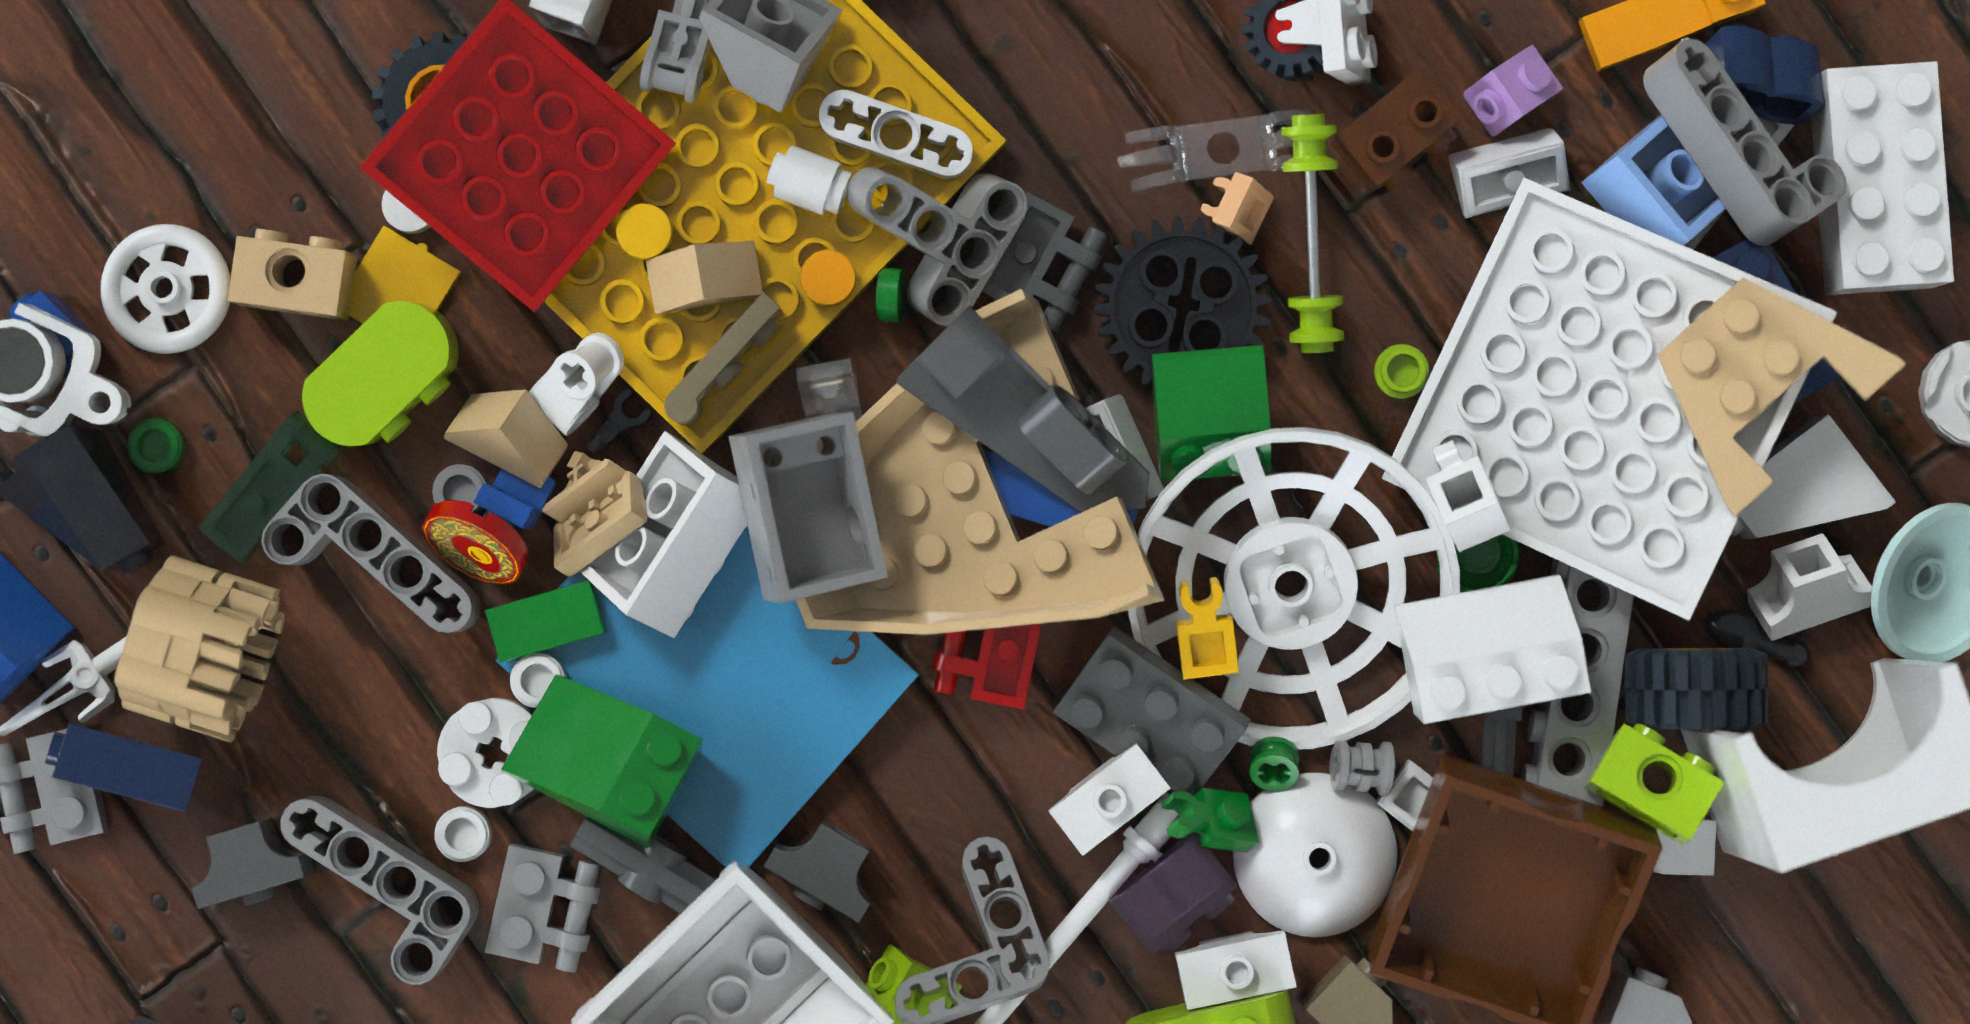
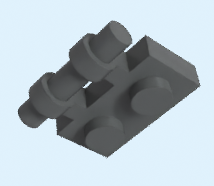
M1026 192L1027 212L981 293L997 301L1017 290L1023 289L1032 297H1036L1048 304L1043 313L1050 330L1057 333L1066 315L1073 316L1080 301L1076 297L1089 272L1096 273L1103 259L1099 253L1108 236L1093 227H1089L1081 243L1074 242L1067 238L1066 235L1075 217ZM1059 254L1071 262L1056 288L1043 281V278L1055 255Z

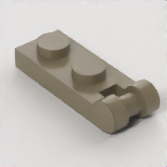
M764 292L668 395L664 408L670 419L686 426L693 425L699 421L703 413L701 401L716 385L721 390L726 389L744 369L745 366L739 360L753 345L761 350L779 332L782 324L777 319L783 311Z

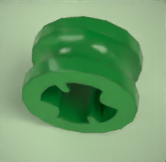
M1273 736L1257 741L1251 748L1249 774L1251 780L1258 787L1269 791H1281L1292 787L1298 780L1299 751L1293 742L1282 737Z

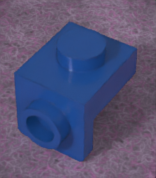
M501 469L493 485L482 484L473 503L486 509L483 518L490 512L501 517L514 529L516 525L525 529H533L542 513L541 510L556 486V481L548 477L540 489Z

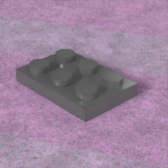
M1115 626L1109 631L1053 711L1055 715L1115 756L1120 755L1137 743L1170 786L1169 793L1181 790L1193 796L1200 791L1243 735L1251 720L1193 679L1183 680L1180 670Z

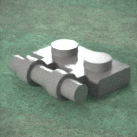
M67 729L56 732L65 734ZM54 732L26 738L30 760L16 763L12 742L0 744V796L5 817L0 818L3 834L9 833L14 854L36 849L31 827L43 824L46 826L50 845L110 831L101 790L52 777L55 766L45 764ZM34 776L41 808L28 811L21 779Z
M510 844L508 846L485 953L539 964L542 961L545 944H550L559 948L555 968L566 972H576L581 952H587L590 935L585 933L591 905L598 903L601 887L596 885L600 864L579 860L575 879L561 877L565 855L518 844ZM556 895L570 899L564 927L550 925Z

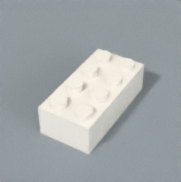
M1937 61L1830 68L1822 71L1824 105L1811 116L1814 156L1822 155L1834 160L1841 167L1847 183L1846 192L1842 198L1819 213L1825 295L1928 289L1954 282Z

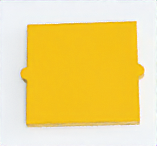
M383 225L354 273L348 315L364 323L384 303L393 301L420 303L438 311L460 276L461 271L429 253V247L425 243L416 245Z

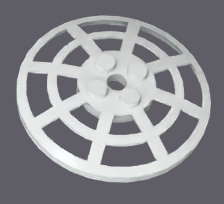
M1307 427L1269 429L1237 437L1209 450L1185 467L1159 494L1143 519L1137 536L1146 557L1153 536L1182 546L1175 576L1178 610L1149 624L1144 606L1129 609L1128 616L1134 640L1161 657L1156 645L1177 636L1176 620L1192 618L1191 614L1182 606L1179 587L1182 581H1188L1191 591L1190 596L1192 597V575L1197 554L1200 553L1226 564L1224 573L1225 591L1223 592L1222 604L1216 611V615L1231 613L1236 623L1249 636L1237 659L1239 673L1224 674L1229 679L1221 699L1239 711L1249 687L1277 694H1298L1316 691L1327 721L1310 726L1277 727L1250 722L1246 731L1237 742L1254 746L1257 741L1263 738L1275 736L1293 742L1298 749H1314L1335 744V741H1347L1370 731L1401 711L1411 701L1406 673L1386 693L1367 706L1348 715L1337 683L1348 679L1364 668L1383 649L1387 641L1402 648L1394 605L1403 604L1405 599L1406 566L1404 557L1434 550L1437 551L1440 564V596L1460 593V568L1454 541L1445 526L1435 501L1421 482L1395 458L1368 442L1335 431ZM1308 442L1333 446L1349 453L1333 478L1300 471L1277 472L1265 475L1255 447L1272 443ZM1230 456H1235L1244 483L1233 487L1217 498L1199 516L1193 526L1164 516L1173 500L1193 479L1217 462ZM1370 462L1386 471L1408 492L1422 511L1429 526L1428 529L1396 536L1392 526L1379 508L1366 496L1354 489ZM1302 488L1320 491L1324 494L1310 519L1299 517L1279 518L1271 490ZM1248 498L1250 499L1258 526L1246 533L1237 544L1208 533L1212 526L1227 511ZM1344 503L1352 506L1368 521L1378 535L1379 541L1347 549L1342 540L1330 530ZM1387 562L1389 587L1384 609L1380 612L1356 600L1358 591L1356 571ZM1287 571L1300 572L1306 578L1303 590L1293 596L1282 595L1275 589L1278 577ZM1346 620L1371 632L1369 637L1353 653L1332 666L1330 665L1322 641L1335 634ZM1268 647L1285 650L1302 649L1310 673L1281 676L1262 673L1257 670Z

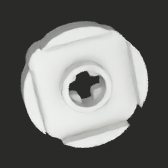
M496 697L468 703L450 717L439 737L437 746L438 771L443 782L448 784L459 798L472 805L485 808L513 804L535 790L502 772L501 769L504 762L497 761L492 768L484 764L485 756L479 753L481 743L490 744L493 738L496 737L502 740L501 750L508 753L509 756L533 712L516 701Z

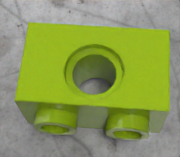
M1623 724L1615 733L1584 788L1656 829L1680 845L1686 844L1694 836L1723 786L1724 781L1713 776L1716 770L1715 767L1699 756L1686 752L1681 757L1665 748L1663 745L1666 739L1653 729L1642 724H1635L1634 728ZM1657 766L1668 774L1670 787L1667 793L1655 794L1645 787L1642 780V773L1645 767Z

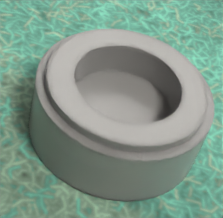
M464 464L449 466L442 470L434 481L432 489L434 502L436 504L444 500L466 501L475 506L472 513L480 514L484 508L473 502L482 484H489L488 480L481 471L472 466Z

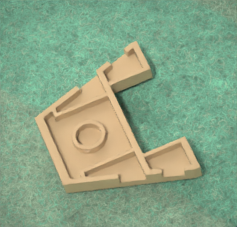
M1744 277L1657 355L1726 506L1734 517L1772 485L1774 481L1733 438L1817 362L1824 359L1864 401L1906 364L1900 357Z

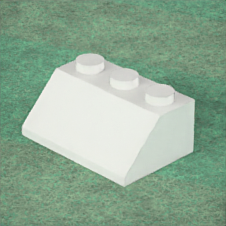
M664 431L636 475L641 479L647 522L579 572L625 615L675 638L684 622L692 615L696 603L714 575L720 571L725 558L748 525L738 478L677 437Z
M1559 574L1394 605L1413 713L1423 724L1591 692L1582 637Z

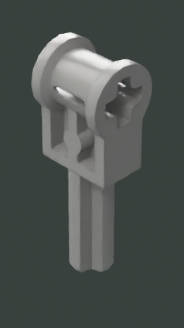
M675 0L672 13L658 10L651 40L641 69L640 90L650 92L652 88L684 95L686 102L693 104L696 102L711 47V42L699 19L702 9L709 0Z

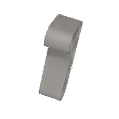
M1694 39L1684 40L1650 65L1645 71L1643 82L1648 96L1742 233L1751 242L1761 246L1773 244L1831 206L1845 194L1847 187L1846 177L1841 167L1831 158L1817 155L1795 169L1791 167L1714 53L1704 43Z
M318 474L310 477L268 522L263 530L261 540L263 550L269 559L278 564L303 565L310 563L333 540L417 616L438 632L454 633L468 630L476 623L480 616L481 604L475 591L356 485L344 477L328 474ZM332 484L338 489L341 499L337 510L327 515L319 507L318 495L325 486ZM373 520L379 525L382 537L379 545L375 549L368 551L360 544L358 535L362 525L367 521ZM295 525L303 533L304 542L301 550L291 556L283 549L282 535L286 529ZM411 556L418 559L423 568L422 578L414 587L405 585L399 575L400 565L406 558ZM439 579H441L442 583L436 586ZM432 589L444 598L459 597L461 601L458 603L457 609L462 615L460 618L445 619L443 615L447 607L436 596L425 597L423 601L421 597Z
M322 795L310 796L291 803L284 810L280 821L282 834L292 846L410 920L391 954V967L395 975L405 983L420 985L440 974L446 968L477 919L479 900L476 893L463 882L330 798ZM316 811L318 815L315 818V823L324 830L318 829L308 833L305 830L308 821L302 817V814ZM341 826L343 827V829L340 832H338L335 836H332L328 833L332 830L340 828ZM351 837H358L367 843L369 858L365 865H357L348 858L346 846ZM397 866L406 867L413 872L416 878V887L412 894L405 895L394 887L392 875ZM443 896H451L460 902L463 916L458 924L448 923L441 918L438 912V904ZM413 943L424 944L430 949L433 955V963L429 970L418 969L411 963L409 949Z

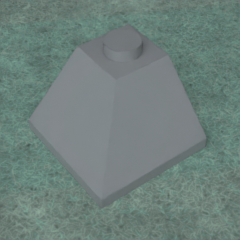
M710 0L702 9L699 19L732 87L751 96L756 102L767 105L781 113L804 83L843 10L826 0Z

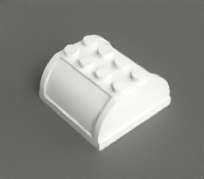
M732 861L710 887L605 988L581 1006L572 1018V1024L894 1023L892 1015L876 1000L849 964L765 880L737 861Z

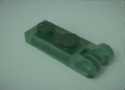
M299 410L287 418L198 527V530L239 563H246L262 544V533L268 522L306 480L318 475L334 459L341 448V445L325 439L312 429L307 417ZM295 443L308 453L299 465L285 455Z

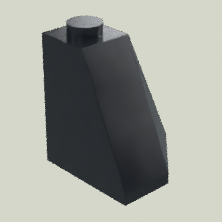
M68 425L19 452L11 460L16 469L11 476H9L7 470L0 472V496L102 571H118L121 569L124 575L135 572L154 560L151 552L165 545L107 437L101 430Z

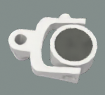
M19 303L14 312L31 321L19 319L0 320V429L6 432H25L31 437L38 438L50 436L68 426L74 416L97 425L114 424L126 417L128 414L126 412L127 407L131 408L132 405L128 392L117 383L96 374L100 362L101 346L100 341L94 335L31 304ZM52 331L68 337L73 343L71 369L64 387L50 408L46 409L43 406L36 405L26 410H19L9 405L8 403L40 401L54 392L63 379L66 359L64 348L56 334ZM108 395L111 400L110 408L107 411L103 407V401L99 399L100 396Z

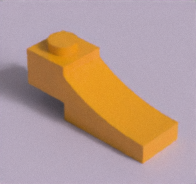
M1627 0L1584 16L1578 23L1598 72L1675 44L1682 37L1687 36L1691 38L1707 29L1754 13L1764 6L1766 2L1765 0Z

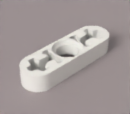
M850 90L834 91L821 103L819 120L822 129L830 139L838 143L947 180L962 176L972 163L973 149L971 141L962 130ZM845 103H851L853 105V114L866 121H869L870 110L879 112L880 114L875 118L871 127V141L868 142L860 139L865 133V128L853 123H848L844 131L837 130L835 118L829 115L831 110H841ZM901 120L910 126L912 139L905 148L892 150L881 142L880 132L887 122ZM925 128L932 131L927 137L929 143L945 146L948 139L957 141V151L964 155L962 160H951L948 167H942L939 165V155L927 149H923L922 160L912 157L921 143V129Z

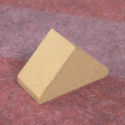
M754 241L693 244L645 260L655 315L759 297L763 293Z
M526 389L471 394L444 435V439L540 489L568 446L567 442Z

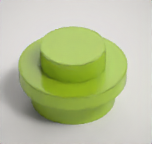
M1397 344L1385 349L1378 356L1374 365V379L1377 386L1384 394L1392 398H1410L1418 394L1428 381V362L1421 351L1410 345Z

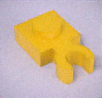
M1217 577L1210 578L1211 594L1203 601L1194 600L1190 596L1191 591L1188 581L1180 583L1179 595L1182 606L1192 617L1191 619L1176 620L1183 680L1239 673L1231 613L1216 615V611L1220 608L1223 601V591Z

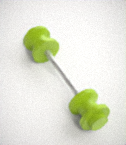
M1325 114L1292 116V127H1281V136L1293 141V158L1282 163L1283 172L1305 171L1310 296L1288 298V307L1299 311L1300 328L1289 333V342L1300 343L1301 353L1334 351L1333 342L1344 340V331L1333 327L1332 310L1343 304V296L1321 295L1316 171L1338 169V160L1326 155V139L1337 133V124L1325 125Z

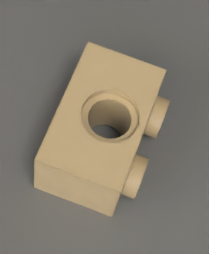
M256 229L255 238L237 236L228 302L242 307L349 321L348 312L358 257L342 250L343 241L310 236L309 246L288 243L289 234L265 229ZM301 260L305 267L304 278L298 285L288 288L283 280L284 269L290 262Z

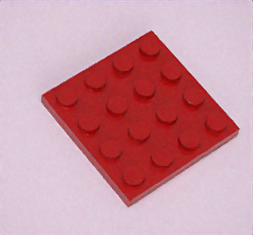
M499 0L372 150L359 168L535 312L676 145V142L511 0Z

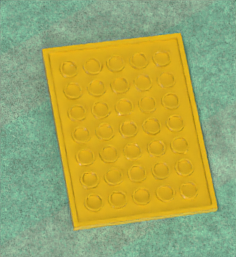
M826 0L843 11L804 83L781 113L767 105L756 102L751 96L732 87L712 44L705 66L701 89L694 104L686 102L684 95L652 88L650 92L640 90L641 69L651 37L606 82L674 140L676 145L544 302L582 339L597 332L612 337L621 347L624 355V366L619 375L703 455L879 275V272L886 268L908 245V243L855 212L851 208L847 196L838 215L825 211L824 215H820L774 198L773 191L775 186L767 183V177L776 153L787 154L790 146L793 145L842 163L841 169L853 173V176L864 168L875 167L903 179L946 206L964 188L968 181L1006 144V139L862 0ZM850 90L962 130L971 141L973 149L972 163L962 176L947 180L838 143L830 139L822 129L819 120L821 103L834 91ZM845 103L841 110H831L829 115L835 118L837 130L844 131L848 123H853L865 128V133L860 139L868 142L871 141V127L875 118L880 114L879 112L870 110L869 121H866L853 114V105L851 103ZM891 120L882 127L880 139L887 148L900 150L910 143L912 130L904 121ZM925 128L921 129V143L912 157L922 160L923 149H927L939 155V165L942 167H948L951 160H962L964 155L957 151V141L948 139L945 146H938L929 143L927 140L932 131ZM886 184L877 187L873 192L871 198L873 209L878 208L885 202L887 197ZM646 203L660 208L670 219L673 227V240L669 249L664 254L693 244L754 241L763 292L783 311L777 319L782 324L779 332L761 350L753 345L739 360L745 366L742 372L726 389L721 390L717 385L701 401L703 406L701 418L695 424L689 426L681 425L668 417L664 408L666 398L758 297L655 315L646 261L633 258L626 253L620 246L616 235L617 222L625 210L636 204ZM929 211L923 213L918 218L916 224L917 235L931 222ZM821 250L840 252L849 259L855 270L856 284L854 291L846 301L836 306L826 307L814 303L807 297L800 283V272L804 262L809 256Z

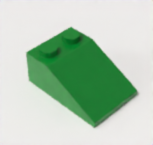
M556 674L501 771L636 843L649 848L701 753L703 739L654 713Z

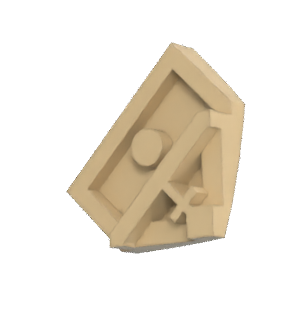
M574 451L567 464V467L572 469V471L567 474V478L570 480L565 489L545 503L541 510L557 521L553 528L554 568L569 578L647 522L641 479L609 459L599 461L577 451Z

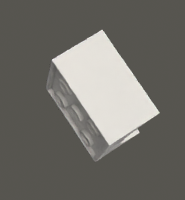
M1883 658L1870 663L1873 673V695L1869 710L1860 727L1845 744L1830 755L1795 769L1780 770L1772 764L1760 751L1752 733L1737 734L1722 730H1681L1688 752L1699 756L1713 765L1716 769L1713 776L1724 781L1723 786L1708 810L1711 819L1716 820V834L1722 851L1782 873L1969 809L1970 700L1957 663Z

